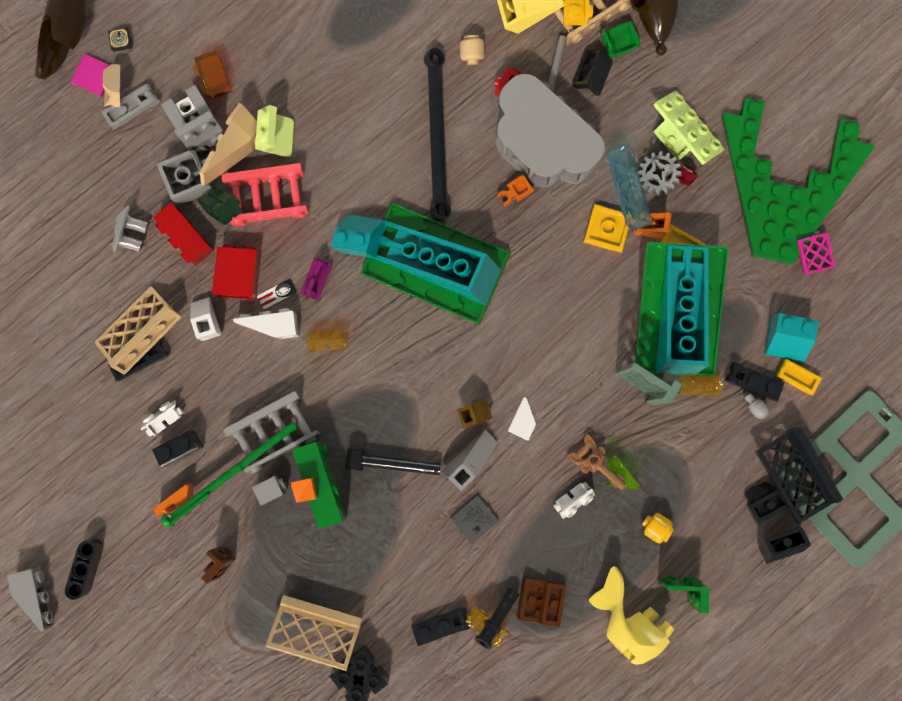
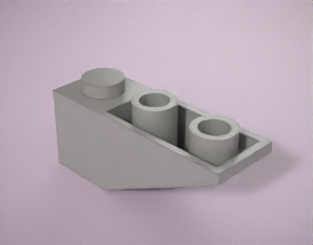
M483 429L442 472L462 491L477 476L496 447L497 441Z
M41 566L7 575L11 596L38 629L44 631L53 627V614L49 609V594L45 590V575L41 571Z

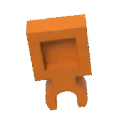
M521 175L507 184L508 191H500L497 194V198L505 196L507 201L503 203V207H507L513 198L518 203L533 193L534 190L525 176Z

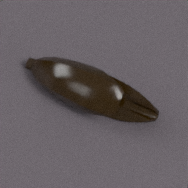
M48 0L38 40L34 74L38 79H46L54 74L63 63L69 48L74 49L80 42L85 21V0Z

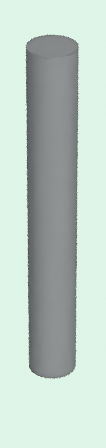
M560 35L558 38L548 85L551 87L552 92H554L566 42V37Z

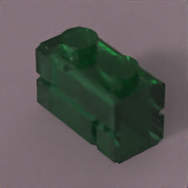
M212 187L207 191V194H203L198 198V202L204 211L223 225H227L233 220V217L235 218L242 213L239 199L234 194L230 195L226 189L220 190L217 187Z

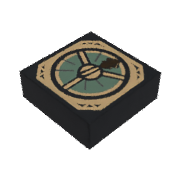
M127 27L108 31L110 46L113 52L132 49L130 32Z

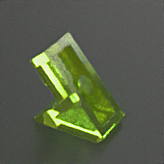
M611 454L606 458L609 462L607 467L625 479L626 488L635 490L640 488L616 454ZM611 480L605 484L608 486H613L610 484Z

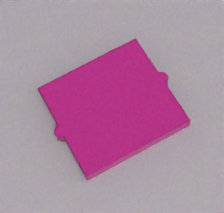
M84 54L79 66H76L77 70L70 82L102 96L105 92L103 88V70L110 65Z

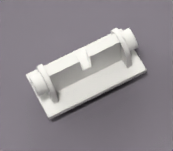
M176 400L171 403L167 401L159 407L160 411L154 415L150 413L142 420L141 430L147 428L145 430L147 435L155 436L166 428V425L162 422L163 420H166L170 425L181 418V414L184 412L180 407H175Z
M580 482L570 490L574 496L572 499L566 493L555 501L556 504L553 506L559 512L562 519L573 516L577 512V508L581 505L585 506L593 500L594 491L592 488L590 489L586 482L583 484Z

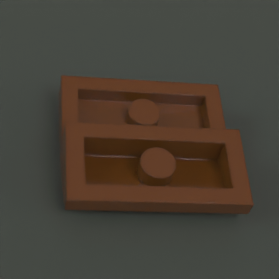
M523 577L517 619L539 622L544 625L560 626L567 585Z

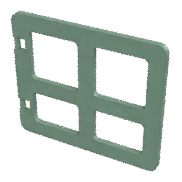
M872 391L862 393L811 442L818 457L823 452H827L844 470V476L835 484L842 498L846 497L856 486H859L887 516V521L859 548H855L827 518V514L837 505L836 503L808 518L846 561L856 568L863 567L902 529V506L899 507L870 476V473L899 445L902 446V421ZM882 409L889 416L886 421L878 414ZM868 411L887 430V435L859 462H856L838 443V438ZM795 457L793 459L791 468L801 469L802 462L800 458ZM783 468L776 475L778 479L784 480L786 469ZM790 470L788 482L795 483V478L799 476V473ZM787 484L786 491L789 497L794 498L796 487ZM801 490L799 500L808 502V497ZM821 497L816 503L812 504L820 505L825 501ZM798 502L797 508L805 514L807 505Z

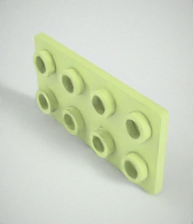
M677 91L654 103V107L665 119L654 133L677 160H681L691 151L701 164L704 165L724 151L720 141L713 136L707 125L703 124L696 112L684 101L683 96Z

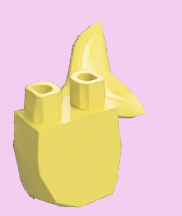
M613 566L609 571L604 588L592 595L589 602L598 609L610 610L612 612L606 634L611 643L631 663L636 665L644 664L657 657L670 643L668 638L674 631V628L666 620L656 627L653 623L660 616L651 607L643 613L637 612L630 618L625 619L623 611L624 581L620 570Z

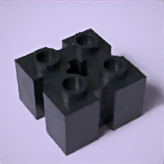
M366 645L352 654L347 671L334 668L329 676L339 690L343 687L346 689L345 698L347 701H367L370 691L375 695L389 683L390 677L382 666H374L375 657ZM363 675L364 678L363 680H359L356 678V676Z

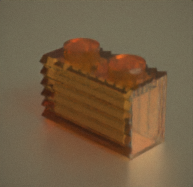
M216 50L194 58L196 64L193 65L197 77H201L202 82L199 85L203 94H207L210 99L232 92L222 60Z

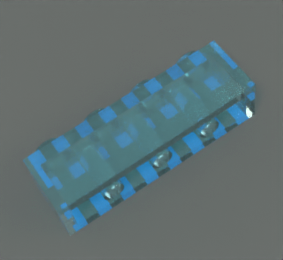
M623 145L606 153L626 226L636 231L653 224L632 151Z

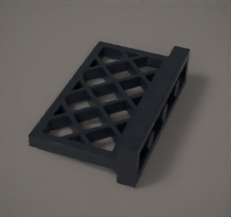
M801 427L789 429L782 436L755 451L796 523L800 524L831 504H837L844 500ZM787 438L791 443L790 452L781 450L782 441ZM768 449L775 451L773 462L767 461L763 452ZM780 453L789 455L787 466L778 464ZM793 457L800 458L802 462L800 470L791 468ZM777 467L786 469L784 480L778 479L775 475ZM790 470L799 473L797 484L788 482ZM804 474L811 477V488L802 486ZM787 484L796 487L794 498L788 497L786 494ZM801 488L810 491L808 502L799 500ZM815 492L821 494L825 502L820 505L812 504ZM798 502L807 505L806 512L802 516H799L796 511Z

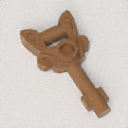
M586 434L584 438L585 444L577 453L568 454L566 457L572 463L581 466L580 468L583 473L599 470L611 480V485L623 491L627 487V484L624 482L625 479L620 474L616 475L604 464L606 450L601 446L597 448L592 437ZM590 450H592V454L587 459L583 460L582 458Z

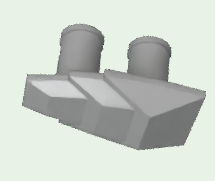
M126 206L116 217L115 237L112 244L114 254L121 247L140 252L143 240L125 236L124 231L129 228L145 234L148 222L130 217L129 206Z

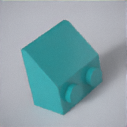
M348 215L335 228L331 247L340 253L376 259L385 220Z
M782 313L772 315L770 317L764 355L805 362L816 341L819 321Z

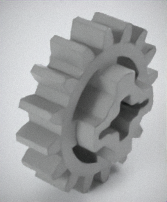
M662 151L659 152L658 156L651 153V159L645 157L646 163H640V168L643 170L637 172L639 176H642L638 179L639 183H644L642 186L644 190L649 187V194H652L654 191H656L657 196L660 195L661 191L668 194V188L674 190L673 184L680 183L677 178L682 176L681 171H677L681 168L680 163L675 164L677 158L673 157L670 159V153H667L666 156H663ZM653 164L651 170L647 172L648 168ZM657 167L662 172V180L657 175ZM672 175L669 182H666L668 177ZM656 182L660 184V186H656L651 183Z

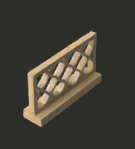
M150 286L94 343L108 359V364L125 375L166 334L181 316ZM153 294V303H147V299ZM163 306V307L157 312V307ZM146 308H151L150 315L144 316ZM139 310L138 317L133 318V313ZM143 321H148L147 324L142 328ZM137 322L136 330H130L131 323ZM125 324L124 331L118 332L119 327ZM129 335H135V336L128 342ZM123 336L122 343L116 345L117 337ZM108 338H111L110 346H104L103 343ZM116 349H120V351L114 356V351Z
M283 595L266 647L347 671L362 618ZM283 612L291 614L294 621L283 626L280 620ZM305 619L311 620L314 627L303 632L299 622ZM296 624L301 634L290 639L286 629ZM325 625L331 626L334 633L323 638L319 628ZM316 630L321 640L310 645L306 635ZM283 631L287 641L280 645L272 643L274 636ZM344 631L354 633L352 640L343 644L339 634ZM336 636L341 646L330 651L325 641ZM303 637L307 647L301 651L295 650L292 642ZM323 643L327 653L321 657L315 656L312 648ZM343 649L346 655L344 664L335 662L332 654Z

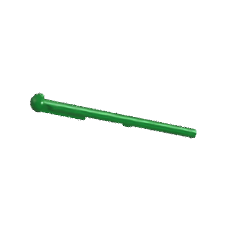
M292 421L169 515L164 513L161 517L162 525L167 528L173 527L175 522L210 497V493L238 472H242L247 465L298 428L296 424Z

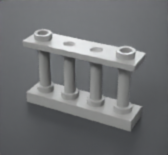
M294 391L223 429L226 437L233 436L237 438L245 456L253 451L244 436L245 429L250 426L252 429L254 428L263 444L269 439L262 426L263 419L267 417L273 419L278 431L286 427L280 417V410L287 407V409L291 410L304 437L293 442L290 434L283 438L286 444L285 447L278 451L271 447L266 451L268 456L259 461L255 459L250 463V466L244 469L245 473L252 472L254 474L264 469L262 465L304 442L308 445L317 440L316 436L320 434L319 430L310 431L297 406L299 404L298 401L302 399L299 392Z

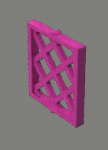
M828 233L797 240L804 275L835 268ZM821 236H822L823 239H822L821 243H819L818 241H816V238H817V237H821ZM806 240L811 241L809 246H806L803 242ZM813 243L818 245L816 252L811 249ZM821 248L826 251L824 256L818 254ZM809 251L814 254L811 260L806 257ZM816 257L822 259L819 265L814 262ZM824 261L829 264L828 267H821ZM811 265L817 268L814 271H809Z

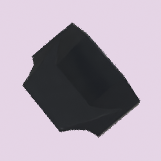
M766 481L746 491L748 497L746 506L756 524H760L788 508L776 487Z

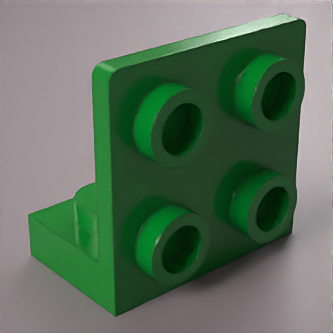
M664 576V579H658V584L666 590L687 591V601L690 603V606L700 613H709V587L703 584V581L697 580L695 577H684V580H678L674 576Z

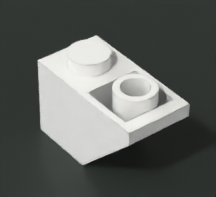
M210 297L190 303V320L196 339L205 341L222 335Z

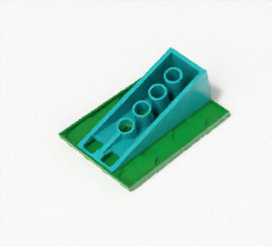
M391 203L384 219L385 224L376 259L367 257L360 274L480 325L510 257V253L395 203Z
M657 242L646 243L635 350L636 364L652 374L699 377L715 376L729 247Z

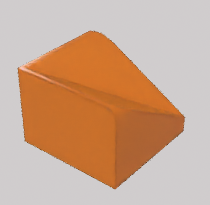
M314 477L291 482L296 503L318 498Z

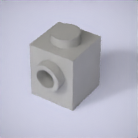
M278 475L252 487L260 506L287 494L285 491L287 489L286 483Z

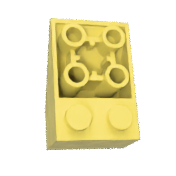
M497 0L505 29L517 34L565 6L564 0Z

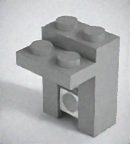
M194 85L185 90L188 95L185 99L176 104L170 99L161 105L176 129L174 130L176 135L184 143L187 150H195L201 155L206 152L207 148L217 145L219 134L224 135L225 133L201 92ZM187 107H191L189 112H184Z

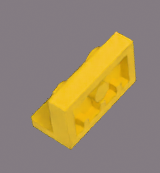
M564 0L563 25H587L589 18L593 16V5H590V0Z

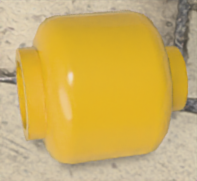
M655 513L652 517L648 515L642 524L645 527L644 535L658 544L663 541L667 542L674 531L672 521L660 513Z

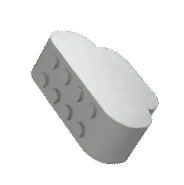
M520 74L513 77L500 92L497 111L499 120L496 135L497 151L535 186L549 187L554 185L559 179L570 184L583 182L596 169L604 153L602 137L596 132L595 127L591 123H586L581 118L577 110L571 109L566 105L567 103L564 98L555 95L547 83H542L533 75Z

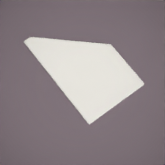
M524 397L508 431L528 441L536 423L527 398Z

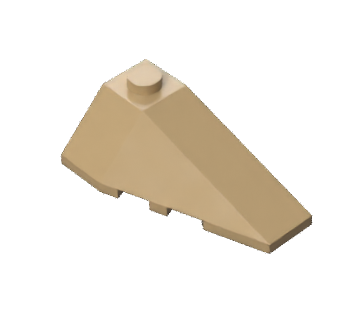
M238 103L226 121V124L229 126L225 134H219L216 151L212 150L200 170L201 184L204 186L255 149L257 120L240 103Z

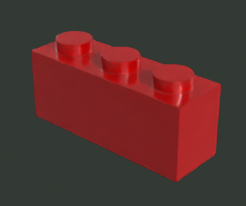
M173 203L167 205L153 217L157 222L156 228L162 234L166 233L170 237L168 242L175 249L179 248L183 252L180 255L188 264L191 262L197 266L214 251Z

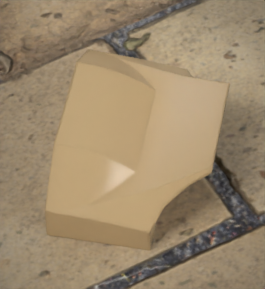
M111 64L103 70L105 107L108 105L120 107L121 74L120 65Z

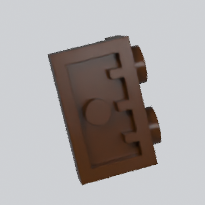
M226 547L210 549L206 553L213 560L203 570L205 574L201 577L207 584L220 579L235 561L232 557V552Z

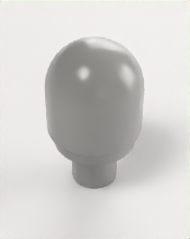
M751 393L744 397L749 403L747 406L749 411L756 418L763 419L768 416L769 408L763 400L755 399Z

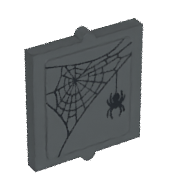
M478 496L450 518L460 529L459 533H463L471 544L499 522L490 511V507L486 506Z

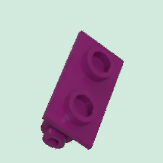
M314 257L300 294L319 301L333 264L326 262L322 258L317 259Z

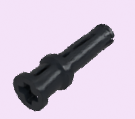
M513 588L507 589L492 617L485 620L481 633L474 638L479 645L486 649H491L493 639L501 632L502 622L519 597L517 591L510 597L514 590Z

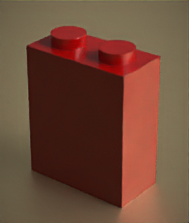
M229 244L217 247L212 288L213 295L223 298L256 300L261 254L255 250V247L243 246V249Z

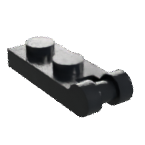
M161 340L150 349L155 350V355L151 356L148 351L125 375L108 364L115 380L120 382L158 361L168 358L167 352L161 346Z
M731 362L729 367L731 371L729 375H726L725 382L777 402L779 400L784 382L746 368L741 364ZM738 373L742 374L741 380L737 378Z
M461 607L411 625L417 645L421 646L472 628L470 620H467L466 607ZM458 617L460 623L454 625L453 618Z

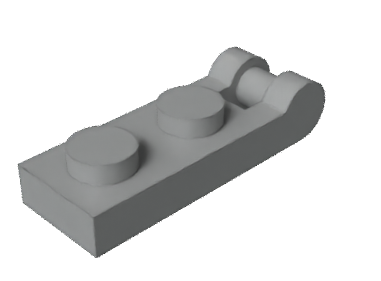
M145 84L120 100V107L111 105L101 113L110 127L116 130L150 107L157 106L160 100L156 95H153L150 85ZM143 96L147 98L144 101L140 100Z

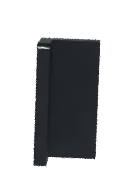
M601 49L586 50L572 85L576 89H589L596 96H600L613 61Z

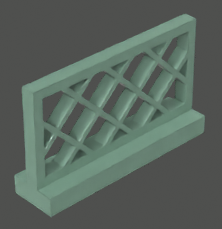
M635 362L619 368L615 373L649 395L645 402L651 406L671 403L682 386L676 380L662 381Z

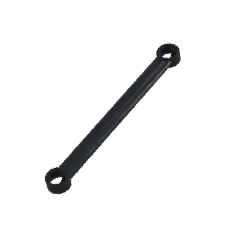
M432 48L424 55V63L428 67L433 204L430 206L429 212L434 220L443 221L451 214V207L447 202L442 87V65L445 62V56L440 49ZM434 55L439 59V65L433 63ZM440 205L445 210L444 217L439 216Z

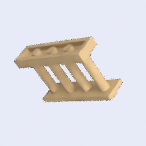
M592 0L600 14L592 19L589 18L587 25H581L577 29L573 25H563L569 33L565 44L568 46L571 43H578L586 33L617 13H623L631 6L630 0H615L616 3L609 8L605 6L602 0ZM560 8L553 13L563 24V10Z

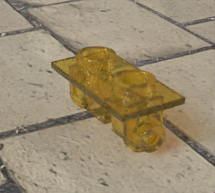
M341 329L331 330L328 333H322L320 330L312 331L306 337V341H310L307 342V348L312 350V352L326 351V344L329 343L330 350H344V348H348V340H344L348 332H342Z
M680 375V383L682 384L680 395L720 397V390L724 389V383L720 382L721 377Z
M476 606L466 616L465 622L468 623V627L477 634H480L484 628L485 620L491 617ZM502 625L500 634H497L491 643L493 647H499L503 642L502 639L509 633Z

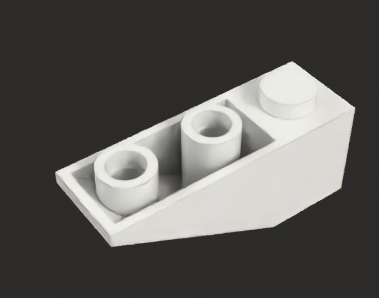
M290 308L279 309V313L271 314V311L259 312L258 316L241 314L239 318L233 319V322L277 339L299 337L297 314L291 311Z

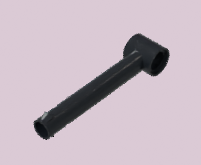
M347 448L345 469L363 471V467L440 476L441 463L365 455V450Z

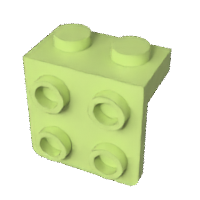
M269 105L259 109L255 149L283 157H290L292 155L294 121L291 118L277 115V107Z

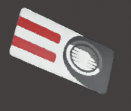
M288 279L259 294L257 298L263 309H266L297 293V290L291 279Z

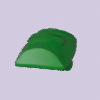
M632 21L619 24L607 31L604 29L600 35L610 58L627 54L642 45Z

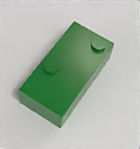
M322 441L293 449L301 479L314 477L318 498L309 500L318 530L344 521L347 516L327 456H329L327 445H323Z

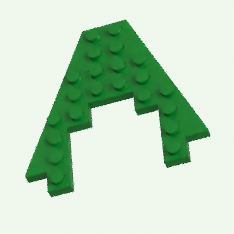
M745 98L741 115L724 112L721 118L751 256L792 265L800 254L797 240L814 235L873 151L875 145L857 141L860 128L859 122L840 119L837 124L828 173L810 170L805 188L769 180L773 161L754 157L765 102ZM809 240L804 241L803 244L807 245Z

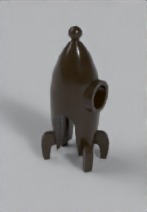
M630 0L631 7L639 13L645 30L658 45L655 50L656 53L660 56L664 55L667 52L664 42L669 37L678 9V0Z

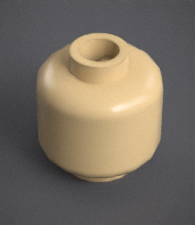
M479 35L464 36V39L460 42L461 60L466 61L467 65H478L479 61L485 58V42Z

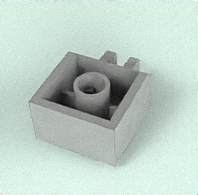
M189 150L157 164L169 196L178 206L215 191L211 182L206 186L201 184L200 170L206 159L202 160L195 150Z

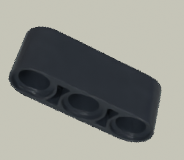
M93 538L83 541L77 547L65 587V595L70 600L82 598L91 591L103 552V543L99 539ZM89 544L93 547L92 554L88 551ZM83 564L87 567L86 573L82 571ZM76 584L79 585L81 588L80 593H78L75 589Z

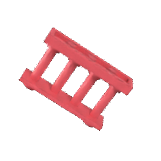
M301 164L222 174V182L232 190L235 214L227 216V221L236 227H241L249 222L291 216L293 218H302L304 215L309 214L306 205L301 206L298 179L304 176ZM282 179L290 180L293 207L281 208L278 182ZM261 182H269L271 185L274 210L262 211L259 191ZM249 184L252 191L254 213L243 214L239 188L241 185Z

